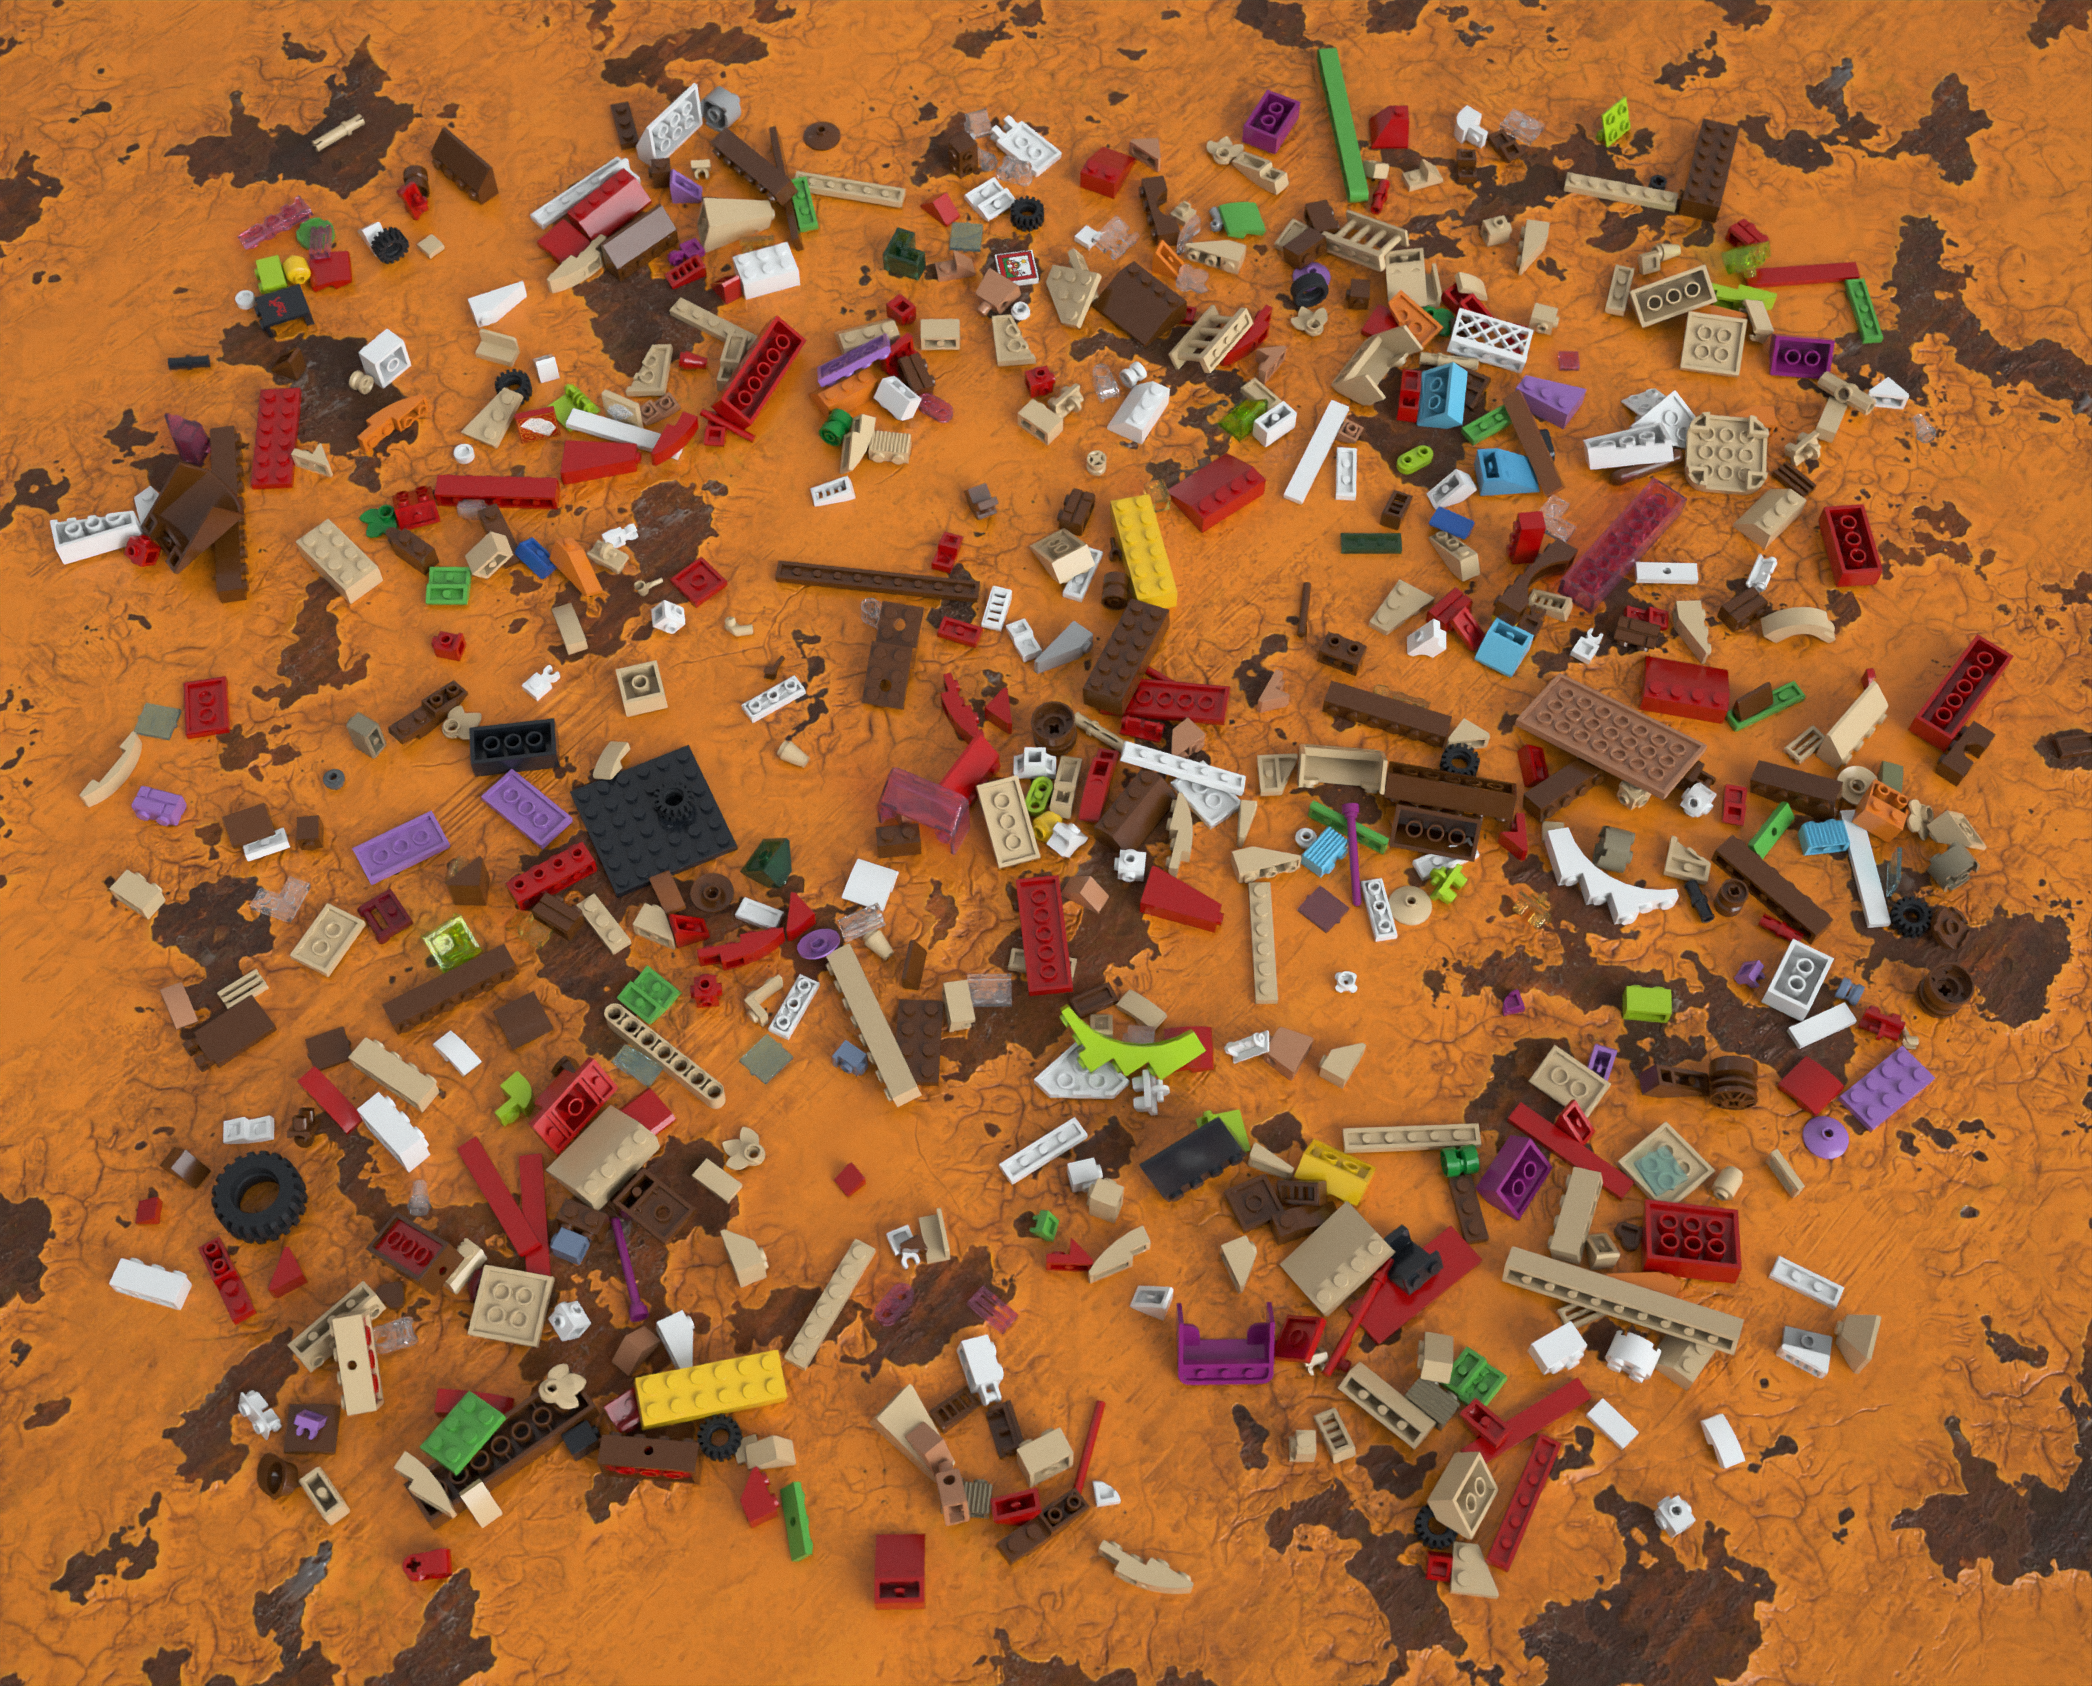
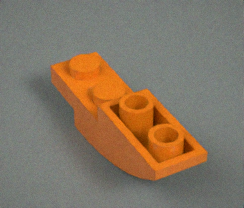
M421 394L402 399L381 409L366 420L368 428L357 436L361 449L367 453L376 447L382 439L390 435L394 429L402 432L411 426L418 417L425 414L429 409L426 396Z

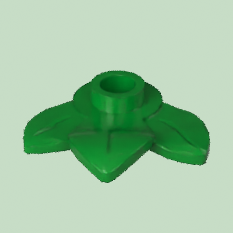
M1423 307V310L1430 313L1443 326V330L1438 335L1449 337V321L1451 318H1455L1454 315L1444 308Z
M383 505L379 509H369L359 517L360 521L368 524L366 535L369 538L378 537L382 533L386 535L385 532L390 527L397 528L395 510L390 505Z

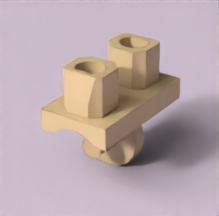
M1075 383L1071 387H1063L1059 398L1052 397L1048 400L1049 409L1059 414L1062 419L1071 411L1079 412L1081 410L1080 403L1084 400L1079 390L1080 385Z
M1815 430L1810 434L1802 432L1797 437V445L1789 442L1785 446V455L1791 458V465L1798 466L1805 459L1816 460L1820 457L1821 446L1817 442L1819 432Z
M597 540L593 549L587 553V558L595 561L600 566L603 565L611 569L616 574H620L625 567L624 564L629 559V555L614 548L610 542L604 543Z

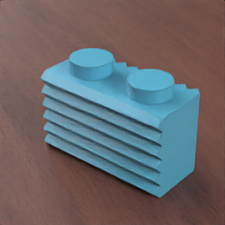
M1829 819L1823 823L1809 821L1804 823L1798 832L1804 856L1846 851L1850 845L1844 820L1836 821V819Z
M1328 826L1302 854L1301 864L1320 878L1325 873L1329 874L1334 869L1338 858L1342 860L1348 853V839H1345L1344 836H1341V834H1338L1337 831Z

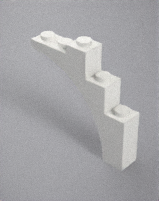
M1568 827L1547 831L1544 843L1558 886H1572L1579 882L1586 905H1601L1607 901L1614 924H1631L1636 920L1639 912L1648 913L1653 909L1659 908L1667 910L1675 905L1679 897L1677 889H1644L1616 880L1598 869L1582 853Z

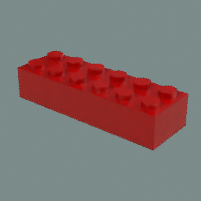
M776 315L766 323L711 405V408L727 421L744 430L751 426L807 340Z
M1977 634L1915 716L1908 730L1945 753L1949 745L2004 673L2014 656Z

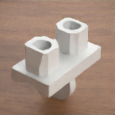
M1148 1069L1142 1070L1143 1075L1132 1078L1135 1092L1144 1091V1096L1133 1099L1134 1108L1137 1112L1148 1111L1151 1116L1158 1115L1157 1102H1164V1096L1170 1093V1088L1163 1085V1080H1155V1077L1150 1075Z

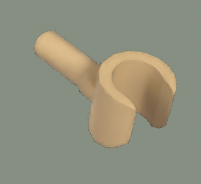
M659 578L646 584L644 581H637L634 587L638 590L639 595L646 596L649 589L662 583L663 579Z
M1905 1026L1902 1030V1045L1906 1049H1916L1915 1045L1919 1043L1918 1036H1910Z

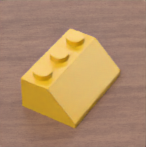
M1313 1139L1304 1152L1294 1177L1299 1180H1324L1327 1185V1195H1334L1344 1203L1348 1201L1351 1205L1358 1206L1376 1167L1319 1140Z

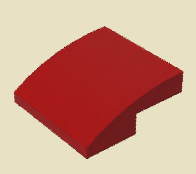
M564 219L537 241L538 247L552 255L553 261L559 265L570 255L577 258L591 244L582 233Z
M348 251L329 252L308 259L311 272V288L315 292L331 285L338 289L353 282L350 253Z
M1187 1026L1164 1029V1040L1176 1037L1192 1029L1206 1050L1174 1072L1191 1070L1192 1073L1214 1070L1211 1027Z
M1807 1056L1778 1083V1090L1797 1100L1798 1107L1815 1117L1844 1089V1085L1834 1075Z

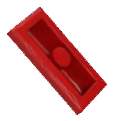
M1526 744L1517 751L1525 787H1535L1549 778L1543 748Z

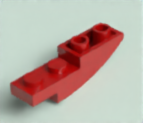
M1266 304L1262 310H1258L1253 325L1220 362L1221 366L1224 367L1243 359L1265 341L1269 335V322L1271 321L1273 307Z
M952 673L943 674L946 692L941 693V705L950 724L968 744L977 733L982 734L984 737L983 730L978 729L977 726L979 724L977 712L972 711L971 705L965 706L963 696L959 697L958 692H960L958 680L953 679Z
M1099 748L1096 757H1093L1084 788L1079 820L1098 823L1101 819L1110 793L1109 787L1119 760V751Z
M771 927L764 931H748L745 934H740L741 942L739 943L728 942L721 946L709 945L702 949H697L700 967L722 963L723 971L755 962L773 952L786 941L784 928Z
M220 1236L198 1247L234 1324L237 1325L257 1314L250 1294Z

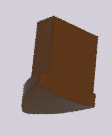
M565 1055L554 1065L551 1073L554 1077H557L564 1069L575 1073L580 1066L574 1058Z

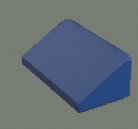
M1438 507L1429 521V525L1463 540L1471 534L1475 524L1473 520L1443 507Z
M533 537L519 543L515 550V555L541 579L546 578L557 569L549 560L550 553Z

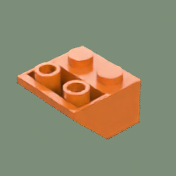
M1874 779L1858 803L1852 823L1889 843L1903 830L1909 811L1908 804L1912 799Z

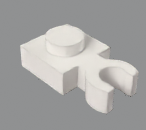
M629 524L624 529L618 527L608 530L602 534V539L604 543L610 542L614 548L625 545L626 540H634L639 536L635 525Z
M1593 628L1588 630L1586 638L1580 637L1570 654L1586 664H1589L1599 649L1597 644L1601 642L1603 637L1602 633L1598 637H1593Z
M548 665L544 668L542 675L536 672L522 684V689L538 701L552 689L551 683L558 681L560 674L557 671L553 675H549L553 670L552 666Z
M908 1225L886 1234L894 1255H902L901 1264L905 1270L908 1269L906 1262L908 1258L914 1259L916 1265L920 1263L919 1256L916 1253L898 1251L900 1243L913 1237Z

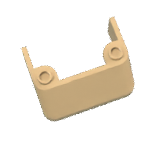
M1406 325L1372 335L1363 342L1334 379L1331 386L1336 392L1361 405L1369 406L1374 402L1384 400L1386 397L1377 385L1390 368L1402 366L1407 361L1406 358L1409 354L1422 351L1423 347Z
M1300 744L1297 776L1298 787L1314 788V785L1320 782L1356 785L1364 788L1367 793H1377L1379 790L1380 794H1384L1388 760L1385 753L1380 750Z

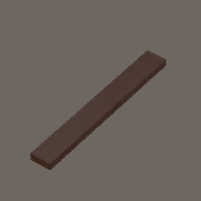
M776 126L770 127L769 133L777 169L789 178L780 135ZM791 198L784 205L793 244L797 251L804 250L793 199Z

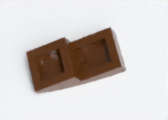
M1504 129L1496 131L1486 138L1494 151L1507 163L1524 156L1516 140L1511 141Z
M1457 149L1458 183H1477L1476 150Z

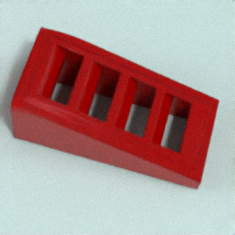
M697 254L668 271L664 276L673 290L707 276L705 264Z

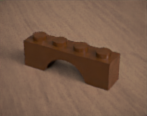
M1164 175L1142 178L1141 187H1138L1139 197L1143 198V211L1147 212V225L1152 228L1151 239L1152 241L1155 240L1156 246L1162 239L1168 246L1179 245L1180 230L1176 217L1167 216L1158 209L1167 202L1168 189Z

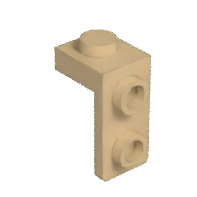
M780 975L769 978L761 988L751 991L746 996V999H744L748 1017L753 1023L758 1022L761 1027L768 1024L769 1019L767 1012L760 1003L784 986Z

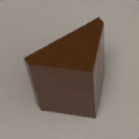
M265 803L222 817L233 849L276 835L268 805Z
M478 856L445 882L455 905L487 906L490 877L483 858Z

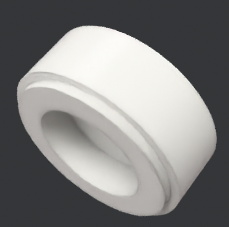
M241 291L235 297L237 306L240 309L247 310L256 304L255 296L251 291Z
M468 444L458 445L453 452L455 460L460 464L470 463L475 457L472 446Z

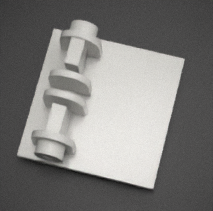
M1654 388L1637 395H1631L1629 398L1621 400V403L1637 413V417H1635L1636 422L1666 396Z

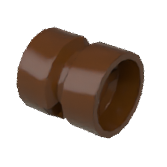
M419 165L407 167L403 172L404 185L407 186L411 181L415 182L421 195L428 198L430 190L427 170Z
M1109 572L1104 576V591L1102 592L1101 599L1104 607L1111 610H1121L1127 606L1130 584L1128 575L1122 572Z
M1731 878L1725 880L1714 899L1716 911L1725 917H1733L1739 914L1749 895L1747 885L1739 879Z

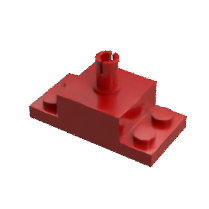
M588 1057L575 1073L564 1069L536 1099L534 1104L540 1111L528 1125L554 1154L559 1155L618 1087L596 1060Z

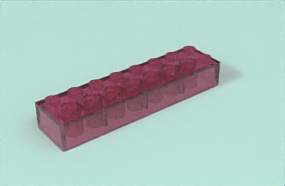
M1654 477L1562 577L1557 592L1562 596L1572 598L1574 604L1592 614L1634 567L1635 563L1646 554L1682 514L1687 498Z

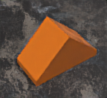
M1162 239L1153 253L1152 272L1178 280L1186 265Z

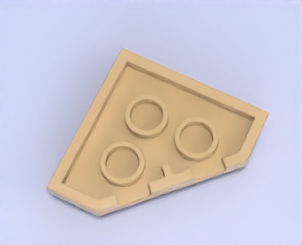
M1058 265L1052 266L1046 284L1062 324L1068 327L1081 328L1102 277L1100 274Z

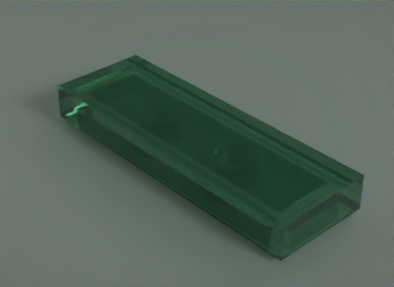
M1401 533L1340 534L1341 554L1402 553Z

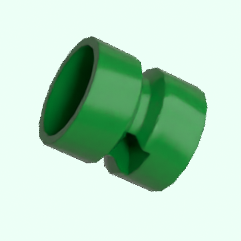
M833 409L827 421L824 422L818 431L820 437L829 445L839 446L843 441L844 435L848 434L852 428L853 418L842 409Z
M1474 1144L1461 1145L1458 1150L1455 1147L1442 1148L1440 1150L1441 1166L1446 1178L1460 1176L1461 1172L1465 1175L1479 1172V1158Z

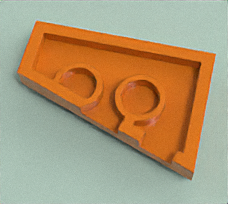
M1402 290L1387 304L1398 326L1406 325L1423 349L1443 330L1442 325Z

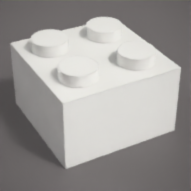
M388 329L377 335L373 341L358 352L366 375L372 376L374 383L382 389L411 366L404 341Z

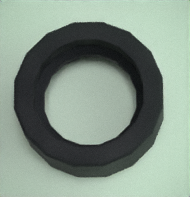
M1315 272L1307 273L1297 278L1292 283L1290 292L1298 307L1308 308L1321 303L1327 297L1329 289L1325 278ZM1316 287L1314 290L1310 292L1303 293L1304 291L1310 288Z

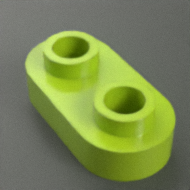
M1421 445L1402 454L1397 460V470L1406 475L1418 471L1432 462L1433 451L1428 446Z
M1042 776L1034 779L1025 799L1030 816L1037 817L1045 812L1053 793V783L1049 778ZM1032 806H1038L1039 808L1033 809Z

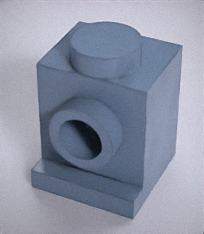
M847 1040L842 1043L832 1056L833 1066L837 1068L840 1065V1068L848 1074L862 1075L868 1068L867 1054Z

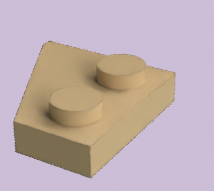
M1298 753L1257 755L1260 796L1282 795L1297 762Z
M1672 836L1663 875L1686 881L1697 880L1698 884L1706 885L1711 863L1704 857L1697 855L1696 851L1692 848L1684 847L1678 842L1677 837Z
M1454 1541L1452 1544L1453 1563L1450 1593L1497 1599L1499 1592L1479 1545Z

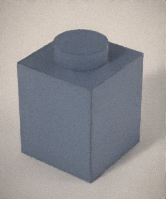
M561 1227L559 1233L554 1234L550 1246L554 1256L580 1265L590 1244L587 1237Z

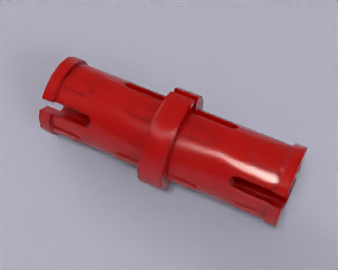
M1387 179L1379 180L1377 190L1373 193L1370 212L1375 215H1379L1382 212L1383 204L1387 201V192L1390 187V182Z
M1764 913L1758 923V926L1774 933L1775 937H1781L1789 942L1792 939L1800 942L1804 935L1787 926L1786 922H1780Z

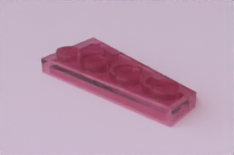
M299 195L294 198L295 203L290 206L285 204L281 207L282 211L277 215L270 214L265 218L262 225L257 223L237 237L246 250L255 248L260 242L274 238L281 231H287L293 225L307 221L313 215L311 209Z

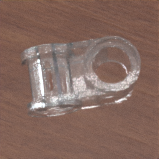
M1005 156L1001 167H998L996 170V175L1003 181H1009L1020 186H1028L1033 181L1031 163L1012 156Z
M1105 364L1095 365L1092 374V385L1099 402L1102 403L1104 400L1113 397L1120 398L1119 387L1113 378L1110 368Z
M874 598L864 599L861 603L862 621L878 629L882 603Z
M403 1317L373 1328L376 1352L384 1354L416 1344L418 1336L414 1334L413 1318ZM379 1337H387L385 1342L376 1343Z

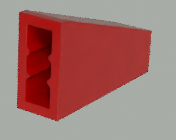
M565 440L560 470L562 482L564 485L637 472L638 464H641L642 453L638 452L636 443Z
M1152 865L1140 902L1141 913L1214 933L1217 925H1222L1224 913H1221L1222 904Z

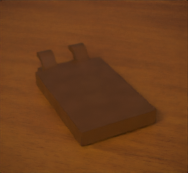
M250 995L195 1031L194 1034L197 1038L189 1039L182 1045L190 1057L199 1050L204 1052L205 1055L198 1056L194 1061L201 1072H205L215 1063L219 1068L275 1032L277 1028L255 998Z

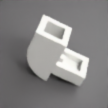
M1468 105L1457 115L1454 135L1461 144L1467 140L1481 149L1485 145L1488 131L1479 127L1482 114Z

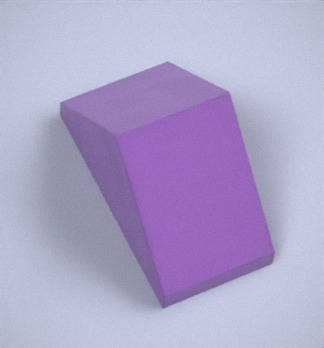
M672 169L670 172L672 203H700L702 200V187Z
M1595 1044L1589 1056L1587 1067L1608 1081L1617 1050Z

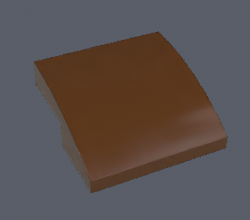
M534 991L493 1011L513 1050L554 1030Z
M289 1405L283 1453L334 1455L336 1452L341 1405ZM304 1409L327 1416L325 1426L318 1430L316 1437L312 1440L309 1439L310 1430L304 1428V1432L300 1436L296 1433L299 1425L294 1424L296 1415Z

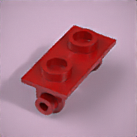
M1124 715L1119 734L1160 743L1165 725L1160 724V722L1155 723Z

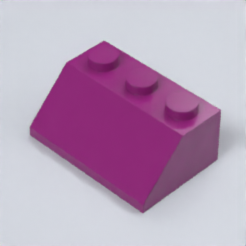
M1772 333L1769 349L1770 375L1820 379L1826 371L1830 372L1835 340L1831 338Z
M1510 1135L1476 1189L1487 1203L1519 1221L1553 1167L1531 1138Z

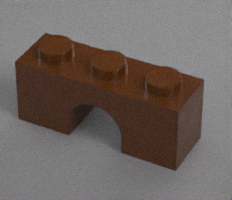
M1973 721L1969 727L1965 725L1958 734L1961 738L1958 741L1954 739L1947 748L1950 752L1947 755L1943 753L1936 762L1939 767L1935 773L1957 787L1974 764L1964 753L1971 754L1979 759L1996 734L1976 721Z

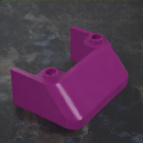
M1267 1302L1266 1322L1252 1324L1247 1330V1339L1200 1340V1332L1195 1325L1184 1324L1182 1305L1177 1303L1176 1342L1179 1380L1186 1385L1265 1384L1269 1382L1273 1377L1275 1320L1272 1303Z

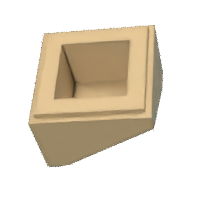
M1371 160L1363 161L1365 176L1377 179L1387 178L1388 164Z

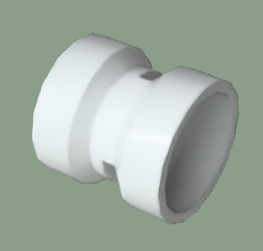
M1135 361L1128 369L1122 370L1119 375L1123 384L1128 388H1132L1137 384V381L1145 379L1147 373L1143 365Z

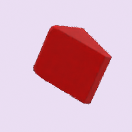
M852 1162L834 1179V1182L847 1197L866 1184L865 1177Z
M153 1197L139 1201L135 1223L160 1224L163 1205L161 1199Z
M1427 1550L1425 1579L1450 1582L1453 1563L1452 1554Z

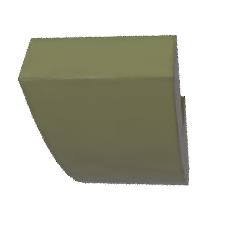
M1881 761L1878 781L1901 793L1903 766Z

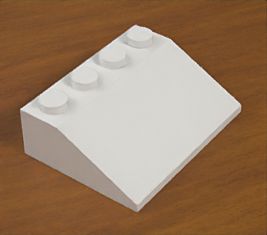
M693 83L646 127L636 146L639 160L651 166V159L668 158L703 125L697 84Z

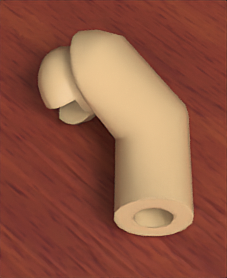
M732 616L725 619L724 626L726 630L734 636L754 634L752 624L740 626Z

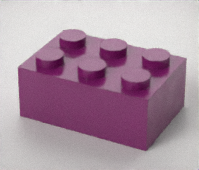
M1267 89L1243 126L1242 142L1276 154L1299 118L1301 102Z

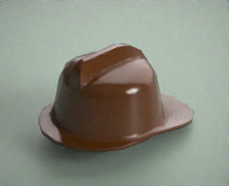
M267 1453L260 1459L257 1468V1482L260 1489L272 1499L277 1500L280 1496H288L294 1492L296 1487H301L296 1465L283 1461L273 1453Z

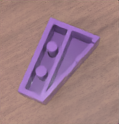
M1527 375L1516 387V390L1522 391L1531 413L1561 429L1565 428L1580 408L1587 390Z

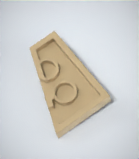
M671 344L651 346L642 362V368L633 377L634 382L625 391L627 396H664L666 394L673 352Z

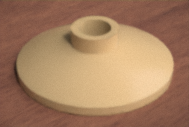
M1861 766L1845 768L1837 778L1838 781L1843 782L1842 798L1850 804L1858 805L1874 779L1878 780L1873 772ZM1853 787H1857L1859 791H1856Z
M1400 887L1389 898L1393 918L1404 925L1413 926L1421 924L1431 914V899L1426 892L1418 887ZM1410 900V901H1413V902H1415V903H1414V904H1409L1408 901Z

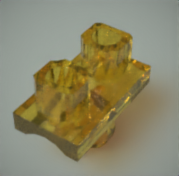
M754 230L755 236L740 238L741 254L774 246V235H759L758 230Z
M1522 891L1517 894L1518 900L1512 907L1513 911L1521 917L1528 909L1534 912L1528 923L1535 929H1539L1545 922L1549 924L1552 921V915L1541 907L1543 905L1546 909H1549L1552 905L1546 900L1549 896L1546 891L1541 895L1534 891L1531 897L1536 901H1533Z

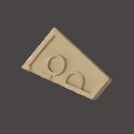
M1012 315L992 316L997 366L1036 364V358L1029 350L1027 342L1021 336Z
M503 388L461 433L497 449L524 397L517 392Z
M1399 579L1370 620L1369 627L1387 636L1404 624L1408 618L1420 613L1421 609L1427 605L1433 604L1435 598Z

